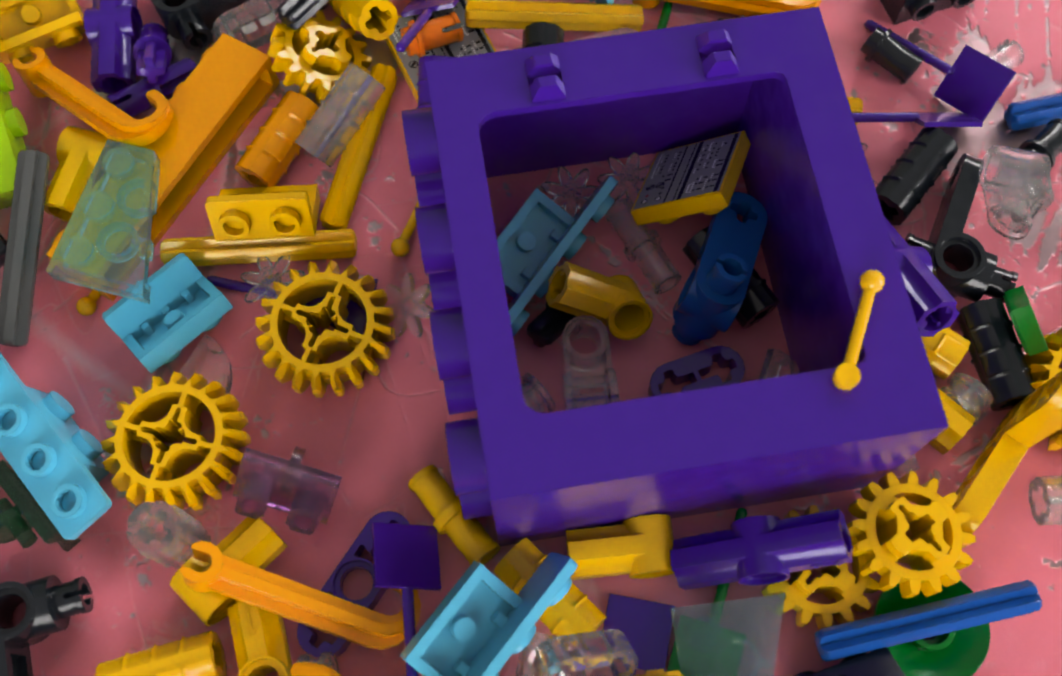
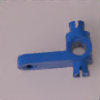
M733 192L729 206L712 216L696 265L691 271L673 307L675 325L672 326V333L682 344L693 346L701 340L714 337L719 331L726 332L740 310L768 220L764 206L749 194ZM737 214L743 216V222L737 219Z

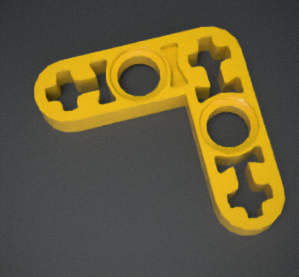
M1062 371L1018 402L1007 413L956 491L958 498L951 507L955 513L969 512L971 519L961 525L962 532L973 534L981 525L1027 450L1062 428Z

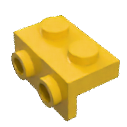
M0 0V61L6 65L12 63V60L15 58L24 64L34 61L35 59L29 51L30 47H40L44 50L56 45L57 48H65L80 42L83 39L82 34L86 33L84 13L77 0Z
M318 184L220 189L219 196L207 197L205 209L216 242L315 237L321 198Z

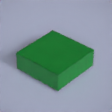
M1024 286L1006 291L1004 300L1025 353H1029L1032 356L1049 350Z

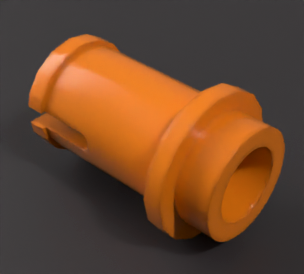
M452 11L447 15L428 20L406 48L408 56L417 55L420 58L426 55V51L455 42H462L464 40L462 27L448 32L442 31L444 28L461 23L456 12ZM415 20L408 21V26L400 29L401 38Z

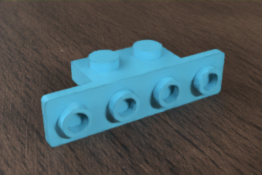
M611 175L594 190L575 217H572L536 188L497 237L505 291L513 297L508 305L513 336L528 319L530 314L524 308L534 294L541 299L548 292V280L560 259L564 256L570 260L586 241L587 236L581 231L590 219L596 223L599 222L613 205L615 199L609 194L618 181Z
M0 352V452L63 539L75 540L112 507L111 499L99 485V482L110 473L105 470L102 464L104 459L100 454L104 450L100 442L91 433L79 428L71 417L75 414L74 408L62 395L55 391L46 393L25 386Z
M555 552L549 553L517 595L485 566L477 561H473L399 656L423 676H499L498 672L510 656L521 652L530 643L536 632L535 623L547 607L557 604L567 594L572 584L570 577L577 569L578 564L569 556Z

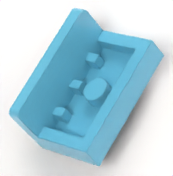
M179 253L102 314V319L152 374L162 365L175 360L180 355L182 349L202 332L214 328L221 321L223 315L231 310L233 306L223 293L203 276L188 256L184 253Z

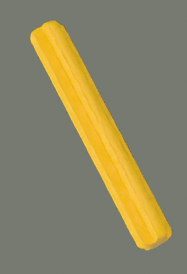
M468 0L464 11L465 23L469 28L525 30L529 24L546 22L558 25L563 31L639 32L644 23L643 7L634 4Z
M377 63L372 67L320 215L322 226L328 230L347 229L398 79L396 69L391 65L385 66Z
M353 229L316 230L315 237L219 242H216L214 236L164 239L160 243V259L165 265L179 253H184L195 266L352 258L357 253V237Z

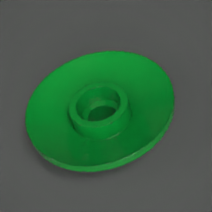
M960 580L949 587L942 585V592L930 597H925L920 590L918 595L905 599L902 598L899 584H897L894 588L881 592L875 605L874 616L973 593V591ZM987 623L933 636L929 640L921 639L887 648L905 676H972L980 668L987 656L990 644V626Z

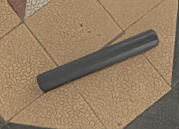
M27 149L20 151L17 158L0 297V344L6 346H26L29 341L50 164L49 155L37 150Z

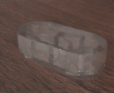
M249 0L221 14L214 21L212 27L213 34L218 40L225 33L255 49L271 42L269 40L275 25L282 22L278 17L277 8L285 0Z
M608 629L549 638L538 644L531 651L528 657V667L532 676H631L638 667L639 659L624 632Z

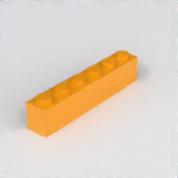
M223 33L215 44L203 53L199 64L187 79L175 88L169 100L173 109V119L165 134L148 145L132 146L127 153L117 160L114 170L98 190H95L88 196L82 210L70 225L56 236L53 246L46 255L68 277L91 290L94 289L113 302L280 84L277 73L271 69L273 63L270 56Z

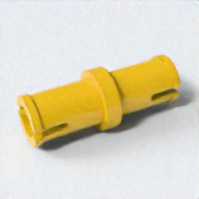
M434 464L421 469L410 479L408 487L417 495L434 517L433 526L440 535H448L469 561L470 565L473 561L485 565L499 552V544L494 542L476 518L463 519L460 498L458 495H455L454 490L441 476Z

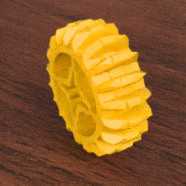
M330 260L327 264L325 272H320L317 264L310 261L307 268L309 274L303 277L300 276L298 271L290 268L289 277L292 283L287 287L283 283L273 281L272 288L278 295L277 299L261 298V306L269 314L255 318L257 328L265 332L256 337L255 341L260 350L267 351L262 361L269 369L277 368L274 376L280 383L283 384L292 380V388L299 394H302L311 384L312 393L316 398H322L326 393L327 385L331 384L336 396H343L345 394L343 382L351 379L357 389H362L364 382L360 375L361 372L366 370L373 376H378L380 373L379 366L373 360L374 357L379 359L390 358V348L382 342L396 339L395 329L387 325L395 319L393 308L384 306L388 301L385 290H374L376 283L371 275L368 274L359 279L358 269L352 264L340 274L339 266L333 260ZM325 296L322 302L317 305L304 306L314 299ZM350 300L357 303L366 312L367 324L364 335L356 332L354 326L346 322L349 314L347 305ZM331 322H333L336 327L334 331L325 329L321 336L318 334L316 328H328ZM290 323L296 325L301 333L306 334L302 344L305 352L301 360L293 356L288 348L287 334ZM337 351L351 352L338 361L325 364L330 355Z
M173 371L168 385L161 377L152 375L151 389L147 392L140 386H132L133 395L136 399L130 405L127 402L116 401L117 409L123 413L120 420L112 419L105 421L106 427L115 433V436L100 441L102 449L112 454L102 464L105 470L115 474L111 480L113 487L120 492L127 491L126 499L136 506L145 502V509L155 514L160 513L166 507L167 511L172 515H181L186 502L193 510H202L204 503L203 495L206 493L215 500L222 499V492L217 486L223 480L229 484L237 483L238 477L230 471L232 465L241 466L248 464V458L237 450L251 444V437L247 432L241 430L249 423L247 416L242 411H237L240 405L239 401L233 394L225 395L226 389L221 383L213 380L207 384V380L203 375L194 373L187 381V378L181 372ZM203 409L211 412L214 420L215 436L213 443L208 442L200 435L203 423L199 418ZM167 414L163 419L157 421L159 418ZM184 437H185V438H186L188 441H190L192 444L186 443V442H182V440H183ZM162 441L172 443V445L169 448ZM143 443L149 445L153 450L150 464L154 468L150 478L147 477L141 462ZM202 462L195 470L184 476L190 466Z

